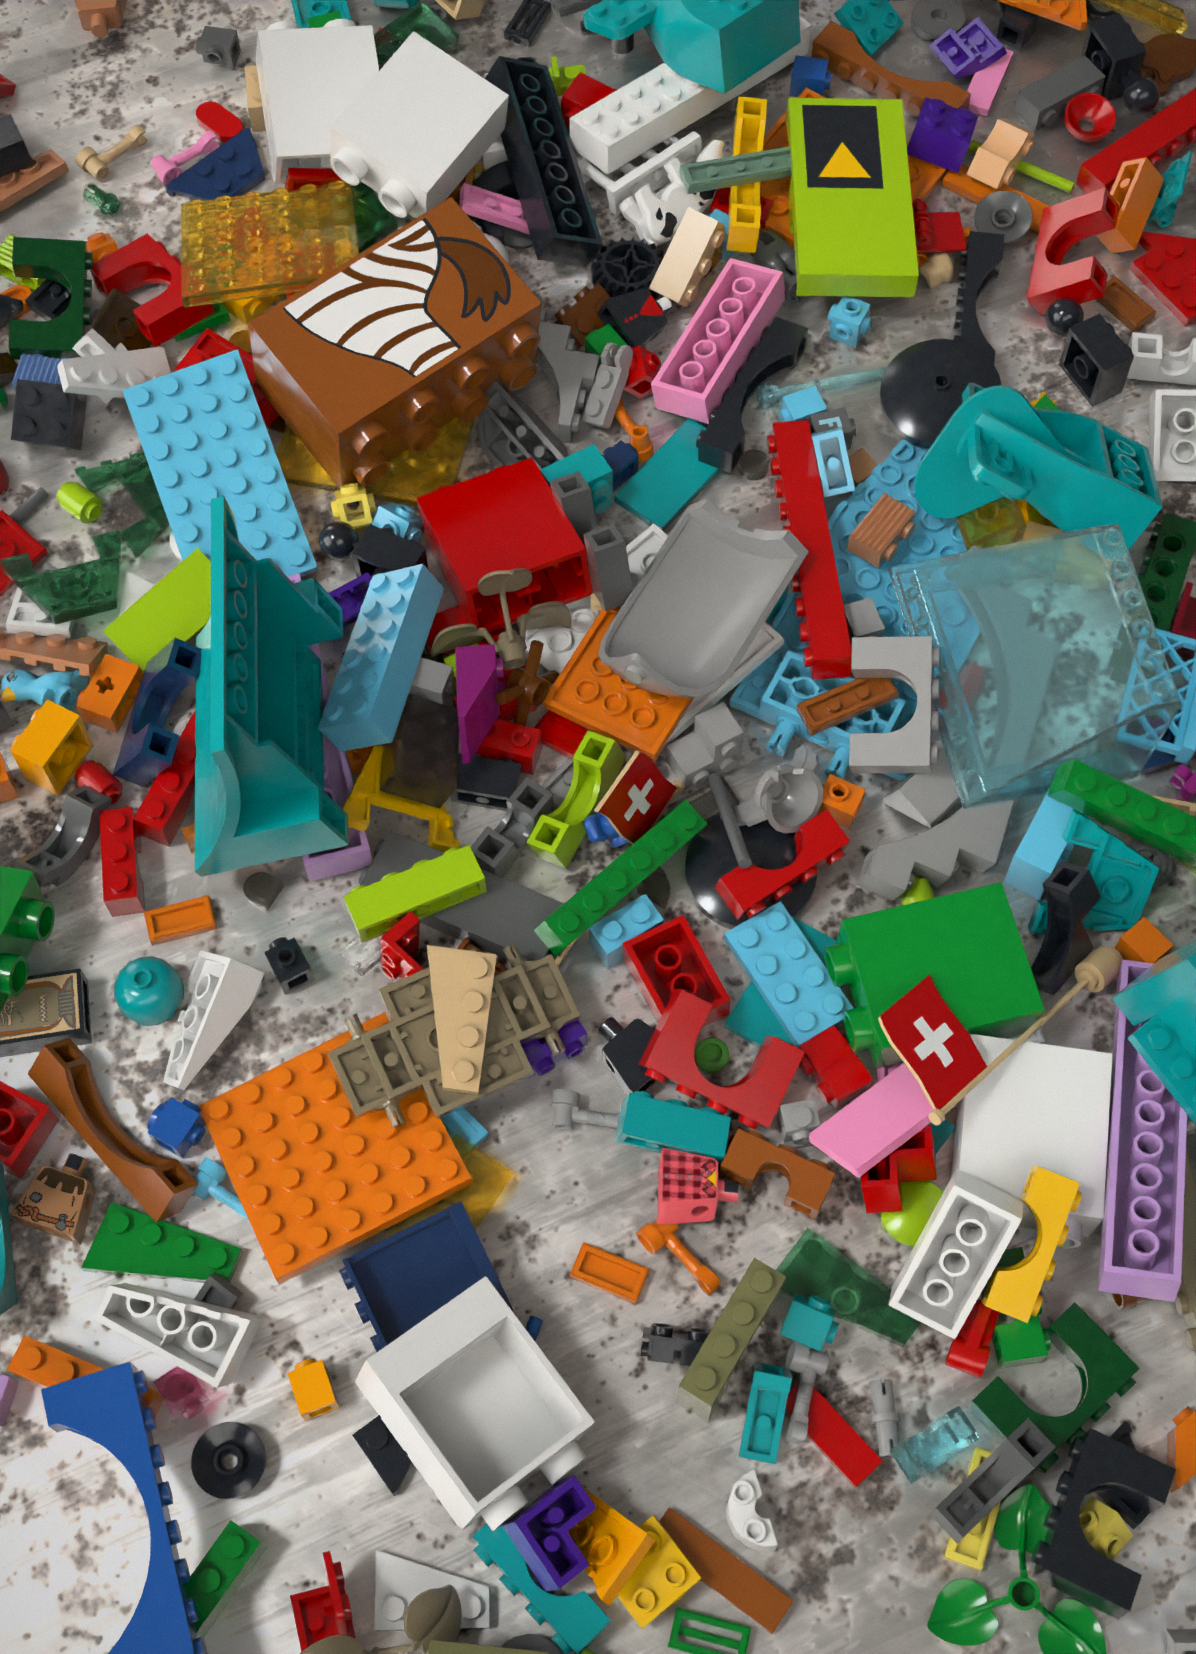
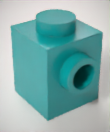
M796 1294L788 1310L780 1335L821 1352L824 1342L832 1344L840 1323L833 1321L837 1310L830 1308L831 1303L818 1296L811 1295L808 1299Z

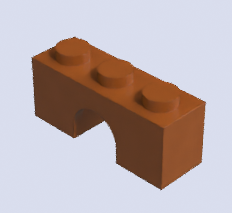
M738 1128L721 1163L719 1175L728 1180L738 1181L739 1185L751 1190L759 1175L767 1171L778 1172L786 1178L789 1184V1190L783 1205L816 1220L836 1173L830 1171V1167L820 1160L811 1159V1161H808L798 1156V1152L787 1145L779 1144L776 1146L765 1141L766 1138L757 1131L747 1129L745 1132Z

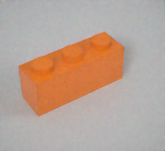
M1147 157L1123 162L1110 191V194L1119 205L1116 228L1096 234V236L1111 253L1136 249L1164 182V178Z

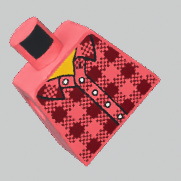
M661 1148L658 1168L657 1224L712 1221L715 1219L718 1201L737 1202L738 1181L718 1179V1161L714 1158Z

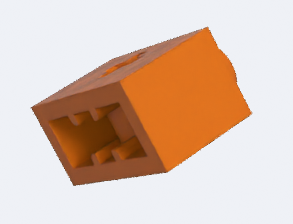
M105 654L101 663L97 665L92 673L91 681L86 690L83 689L77 698L76 707L83 721L118 733L136 700L143 677L140 666Z

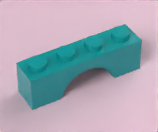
M486 1523L472 1536L478 1544L473 1551L487 1567L494 1562L503 1573L499 1578L500 1582L513 1596L520 1592L529 1602L525 1610L540 1626L545 1621L556 1632L551 1639L564 1654H569L571 1651L574 1654H582L583 1650L588 1648L611 1624L608 1616L585 1591L570 1596H556L538 1587L529 1575L526 1561L503 1526L493 1532Z

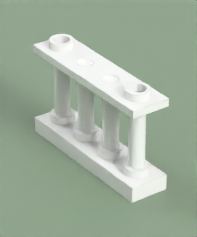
M694 131L682 139L672 135L662 141L669 147L659 154L652 149L641 154L648 161L639 167H635L628 162L618 168L626 175L617 181H613L603 174L601 169L581 155L576 159L584 183L592 179L606 189L609 209L618 215L621 213L619 204L631 195L637 203L634 194L647 183H649L654 192L670 181L663 165L672 157H678L682 164L695 163L697 157L702 152L701 136Z

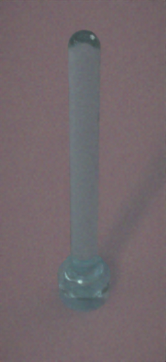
M887 367L779 388L776 385L772 386L770 383L758 385L756 390L757 400L760 408L766 409L774 407L783 396L815 386L818 392L879 381L882 380Z

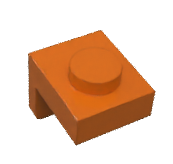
M99 232L87 238V252L93 253V263L118 250L115 240L109 233Z

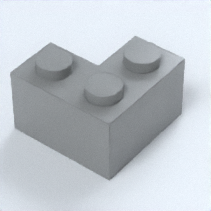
M722 702L695 716L694 732L666 745V762L677 779L685 785V790L692 786L700 787L708 782V777L711 774L729 772L741 762L744 731L726 704Z

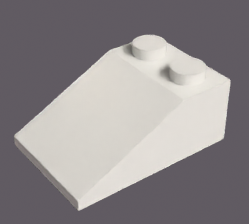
M1156 389L1150 395V458L1157 482H1196V390Z

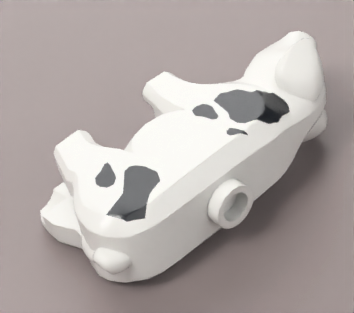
M712 140L699 154L696 162L723 158L722 148L724 142ZM676 156L663 165L672 184L664 187L655 195L649 183H647L634 194L637 203L631 195L619 204L625 219L635 226L640 240L645 238L647 245L655 243L657 247L673 239L687 208L690 207L702 213L713 202L717 191L715 189L687 194L679 173L680 165L683 164Z

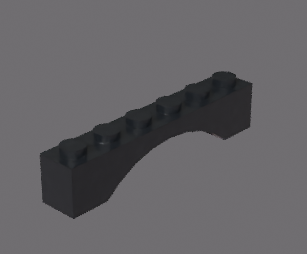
M970 231L968 242L965 243L966 251H960V260H964L965 264L960 265L958 283H963V287L957 290L956 306H961L960 312L956 311L953 329L959 330L958 335L953 336V340L964 342L977 348L994 364L995 350L988 343L980 329L976 316V302L988 284L999 276L1003 259L1005 234Z
M775 317L770 327L766 326L763 329L759 345L752 347L746 366L739 368L733 387L726 389L722 398V405L719 409L713 410L709 419V426L706 430H701L697 437L696 447L699 448L698 461L732 473L744 453L745 431L741 417L747 402L767 381L796 367L807 347L808 328Z

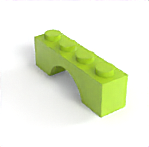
M589 730L586 732L573 756V778L564 801L554 812L540 816L526 842L539 859L567 869L586 834L583 824L584 820L596 813L594 811L613 784L627 758L616 740Z

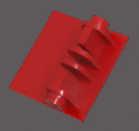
M915 199L912 202L916 250L918 253L966 251L959 212L927 213L925 201Z

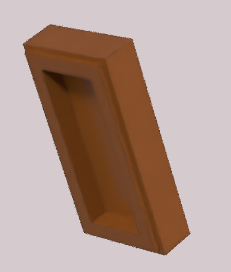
M1116 276L1107 281L1104 297L1095 299L1132 332H1136L1154 319L1157 312Z

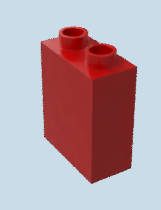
M532 457L511 465L497 467L491 472L451 486H442L434 492L416 498L426 543L467 622L476 624L477 629L486 628L488 632L505 627L499 593L484 596L478 590L479 580L484 575L494 571L525 568L532 573L533 579L528 586L517 591L506 592L511 624L516 623L522 614L528 613L529 609L535 605L551 601L562 602L566 605L593 594L586 548Z

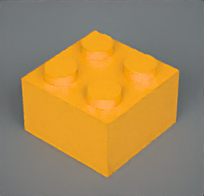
M47 699L43 706L33 713L31 722L24 732L16 736L10 752L26 780L59 796L94 747V744L80 715Z

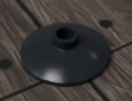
M224 1422L208 1429L198 1439L191 1457V1469L196 1483L204 1492L219 1499H234L251 1491L260 1481L266 1466V1450L261 1438L252 1428L238 1422ZM230 1456L237 1457V1465L233 1469H226L225 1460Z

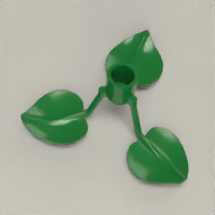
M1027 1484L1012 1492L999 1507L994 1524V1534L998 1544L1007 1550L1019 1549L1020 1576L1008 1583L1006 1596L987 1602L986 1591L979 1583L966 1578L953 1580L944 1586L938 1594L927 1622V1627L934 1635L946 1642L962 1646L980 1645L992 1638L998 1628L997 1618L991 1608L1010 1603L1015 1608L1023 1611L1035 1608L1048 1619L1041 1624L1038 1630V1642L1043 1654H1106L1105 1639L1100 1624L1086 1605L1075 1599L1064 1598L1056 1603L1053 1613H1051L1039 1602V1588L1034 1581L1028 1578L1026 1551L1033 1554L1038 1541H1044L1048 1528L1044 1527L1043 1523L1050 1508V1505L1042 1497L1035 1485Z

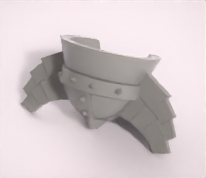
M803 745L795 750V756L791 763L776 765L769 770L765 769L762 771V776L757 782L755 796L732 808L738 825L750 827L768 820L769 824L776 831L787 834L797 832L801 825L814 818L822 804L824 791L821 779L816 775L821 766L817 753L814 754L812 748L806 749V746Z

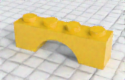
M1034 1164L1032 1165L1020 1199L1030 1208L1037 1225L1036 1241L1031 1252L1022 1261L1007 1267H995L981 1300L986 1307L1028 1323L1030 1315L1035 1317L1038 1314L1043 1300V1296L1039 1294L1044 1280L1049 1282L1055 1269L1056 1261L1052 1260L1056 1246L1062 1247L1068 1235L1069 1226L1065 1225L1070 1211H1076L1082 1197V1191L1078 1190L1079 1182Z

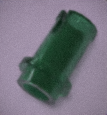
M95 184L88 185V188L93 190L94 193L86 188L84 189L83 198L97 206L102 214L114 215L118 211L120 202L115 194L106 193Z

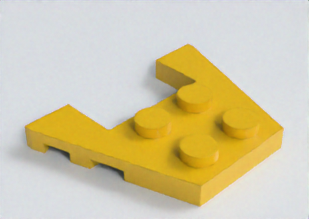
M375 745L371 749L342 807V810L348 814V827L364 832L369 826L371 804L428 820V846L446 852L450 848L461 847L459 839H454L451 829L454 823L452 816L447 814L443 800L446 797L435 762Z

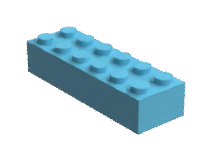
M423 564L373 575L369 583L368 591L360 608L359 616L351 633V638L318 729L340 751L386 744L393 741L444 590L440 582Z

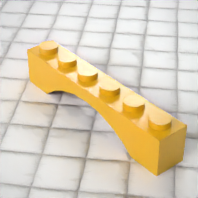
M738 97L732 156L763 151L767 99ZM760 182L730 187L726 250L756 252L761 216Z

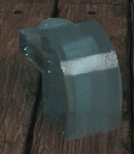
M957 1406L935 1419L917 1434L896 1445L890 1450V1453L912 1484L951 1461L981 1437L960 1406Z

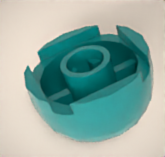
M154 956L139 957L128 962L119 971L114 982V997L121 1013L127 1019L129 1018L131 1021H135L138 1025L142 1026L159 1025L169 1020L175 1014L174 1011L178 1008L179 1003L182 1004L184 985L177 970L164 959Z

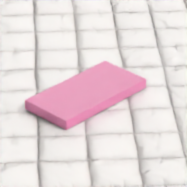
M903 1063L810 1132V1143L859 1178L930 1124L931 1121L928 1115L933 1109L917 1079L905 1063Z

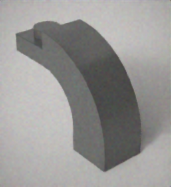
M86 785L66 794L61 816L50 837L41 847L16 860L14 868L33 871L40 887L48 882L57 887L63 884L77 871L93 849L100 836L99 811L109 810L112 799Z
M1027 1418L930 1515L958 1543L1056 1446Z

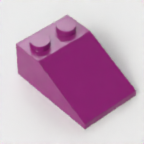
M495 645L455 647L457 713L463 764L471 762L500 715V705L495 701V694L505 690V682L498 681L499 677H504L502 657L496 658Z

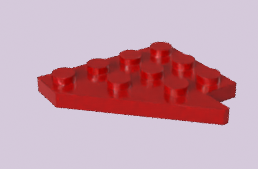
M1143 231L1138 243L1148 253L1132 261L1130 270L1186 327L1196 321V239Z

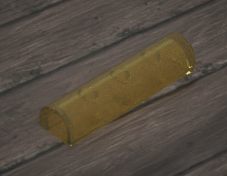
M1090 0L1166 34L1181 36L1188 28L1184 10L1163 0Z

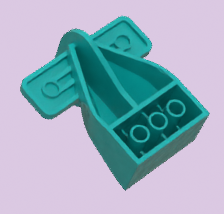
M603 0L598 4L592 5L583 13L584 27L587 30L613 40L625 39L644 28L662 60L673 71L686 79L726 94L801 43L798 0Z
M975 383L967 385L962 393L963 403L954 412L921 460L916 471L914 483L915 495L919 505L928 514L939 518L961 516L1003 496L1013 501L1016 499L1026 500L1043 517L1049 519L1070 537L1115 565H1118L1163 507L1147 447L1096 419L1072 412L1033 408L1020 391L1004 385L983 388Z

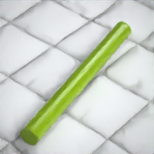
M972 140L968 150L976 153L983 143ZM1020 160L1015 168L1020 173L1070 194L1075 186V182L1023 160Z

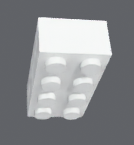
M956 1168L892 1286L888 1305L955 1339L1022 1221L1023 1202Z

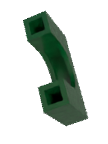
M13 237L12 266L15 277L42 278L57 281L70 292L71 302L66 311L53 320H10L9 351L11 358L20 360L23 353L26 355L41 354L55 359L81 357L73 347L85 335V325H90L91 307H86V297H92V280L87 279V270L93 269V253L87 252L86 241Z
M1076 1302L1047 1328L1051 1343L1070 1361L1080 1379L1081 1394L1074 1411L1057 1417L1041 1415L1030 1409L999 1376L986 1386L967 1406L970 1412L1000 1444L1029 1418L1056 1446L1029 1473L1030 1475L1038 1468L1045 1473L1060 1458L1055 1451L1062 1444L1066 1443L1070 1448L1076 1436L1081 1438L1086 1433L1081 1426L1090 1417L1096 1423L1111 1408L1106 1401L1115 1392L1122 1397L1137 1383L1132 1376L1140 1368Z

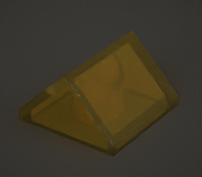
M1005 496L956 517L967 551L975 545L988 552H1008L1027 527L1018 500L1013 501Z

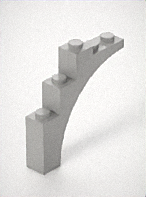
M537 297L542 303V297ZM541 306L539 324L541 339L537 345L535 362L544 370L553 384L560 404L559 440L571 443L573 432H579L581 414H578L579 408L585 407L587 396L590 395L600 367V355L575 351L576 340L571 338V326L546 322L547 310H543V306Z

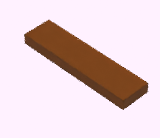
M669 1507L660 1519V1523L703 1577L700 1581L772 1635L794 1600Z

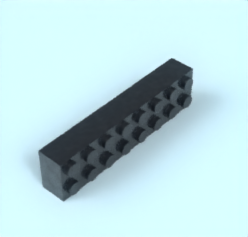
M499 56L485 79L509 95L505 129L500 135L537 260L587 267L595 257V253H598L602 248L603 242L548 66Z

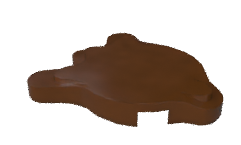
M1162 34L1143 43L1146 56L1139 77H1152L1159 87L1160 97L1167 94L1169 87L1173 83L1182 81L1194 73L1196 68L1195 39H1188L1176 34Z

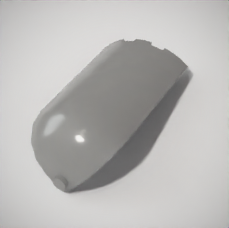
M709 499L689 505L609 625L600 643L599 658L611 671L622 679L653 693L676 698H696L717 691L736 670L809 551L789 530L767 531L755 528L753 532L738 527L740 521L725 514Z

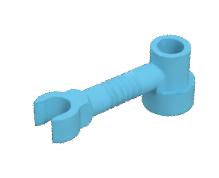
M205 1157L197 1168L199 1173L194 1179L199 1185L193 1193L203 1200H206L210 1194L249 1221L239 1197L221 1185L228 1174L227 1171L213 1160Z

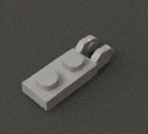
M611 342L607 343L605 348H603L604 351H602L600 356L602 364H600L581 421L585 424L609 429L629 375L628 370L632 362L631 359L634 355L631 346L623 345L618 348L617 344Z

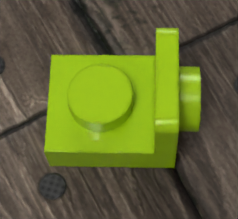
M551 56V67H548L556 95L563 96L580 72L585 74L584 64L558 67L557 56Z

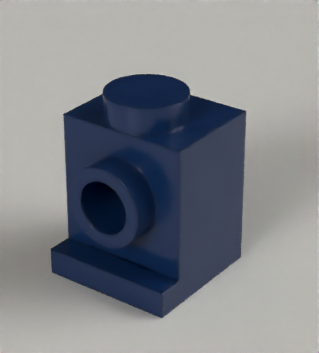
M622 440L613 447H608L603 451L602 456L613 470L614 492L638 471V453L631 444H625Z

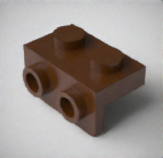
M599 283L591 289L585 286L573 297L577 301L574 305L570 307L566 304L554 315L557 318L554 324L571 326V338L576 340L575 345L578 349L585 345V337L590 332L604 327L597 312L605 300L611 297Z

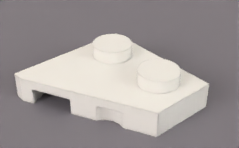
M19 581L6 621L7 632L16 634L28 631L40 636L61 634L66 638H70L77 616L75 606L65 601L56 600L53 595L45 591L39 594L31 590L28 583Z

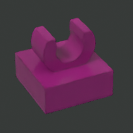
M1181 764L1173 772L1174 776L1169 780V783L1180 790L1175 800L1191 802L1196 797V772L1193 774L1187 766Z

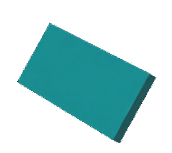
M688 418L614 495V502L649 526L654 523L664 532L721 471V469L698 461L699 448L696 447V440L701 430H706V428L693 419Z
M792 916V919L826 967L824 949L827 946L836 945V940ZM751 981L724 1023V1028L758 1048L761 1047L766 1036H775L793 1045V1042Z

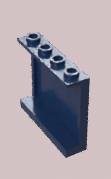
M462 1201L343 1259L345 1267L339 1270L347 1290L355 1287L361 1301L354 1305L363 1324L371 1321L376 1335L370 1337L376 1352L383 1349L485 1276L515 1314Z

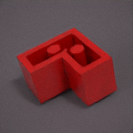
M927 1125L861 1176V1189L867 1214L903 1211L901 1182L937 1180L936 1151L931 1125Z

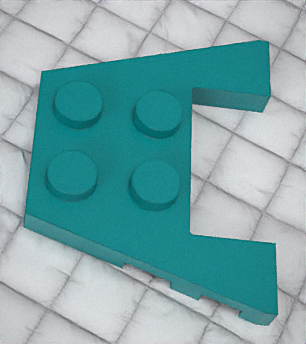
M1073 809L1062 837L1065 842L1094 849L1086 869L1090 870L1101 895V899L1085 916L1082 923L1085 928H1091L1092 931L1130 929L1140 919L1160 868L1156 863L1078 810ZM1038 900L1028 924V929L1031 933H1043V930H1046L1048 915L1046 902Z

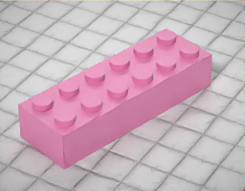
M732 258L728 260L651 383L657 409L709 424L713 410L718 409L721 405L726 389L732 387L739 368L744 367L752 347H756L760 341L763 329L769 326L785 300L783 272Z

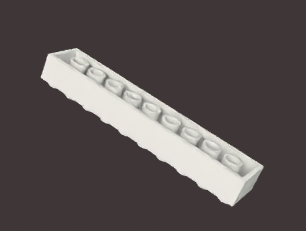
M799 17L801 43L726 94L680 76L664 62L570 118V140L573 149L607 175L790 65L795 61L796 55L804 56L808 54L812 25Z

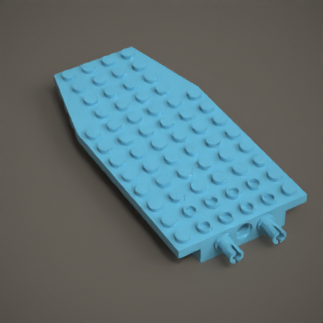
M903 439L890 452V456L882 464L879 463L872 470V474L855 488L852 495L836 507L828 522L843 605L872 597L885 627L883 637L932 636L934 647H940V667H934V679H939L940 695L939 699H933V711H939L940 715L981 634L975 617L953 585L960 560L975 545L1006 559L1007 563L1004 573L1008 577L1018 521V510L1015 500L1013 501L1003 496L953 518H939L928 514L917 501L914 483L918 466L929 448L914 445ZM887 493L889 497L892 496L894 500L897 499L899 503H903L904 506H908L915 511L913 523L916 526L907 541L901 539L898 543L899 547L890 562L885 560L880 568H877L848 551L847 546L850 534L881 496ZM790 591L771 625L784 638V644L739 683L730 699V706L776 726L772 736L765 745L771 753L774 752L777 746L776 755L783 756L793 735H797L835 752L824 772L827 777L830 774L834 775L836 772L837 777L844 780L849 769L850 733H890L901 729L912 719L916 711L917 695L905 682L890 678L899 692L898 699L811 736L796 710L797 704L857 678H854L851 669V677L812 680L810 667H804L803 648H806V643L800 642L799 623H802L801 617H796L794 600L798 596L797 592L792 593ZM910 773L883 774L892 777L898 781H902L903 779L907 778V776Z

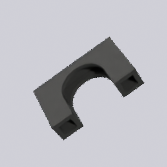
M579 471L550 481L553 494L586 548L593 593L605 611L622 606L633 591L625 540L614 524L598 529L591 490Z

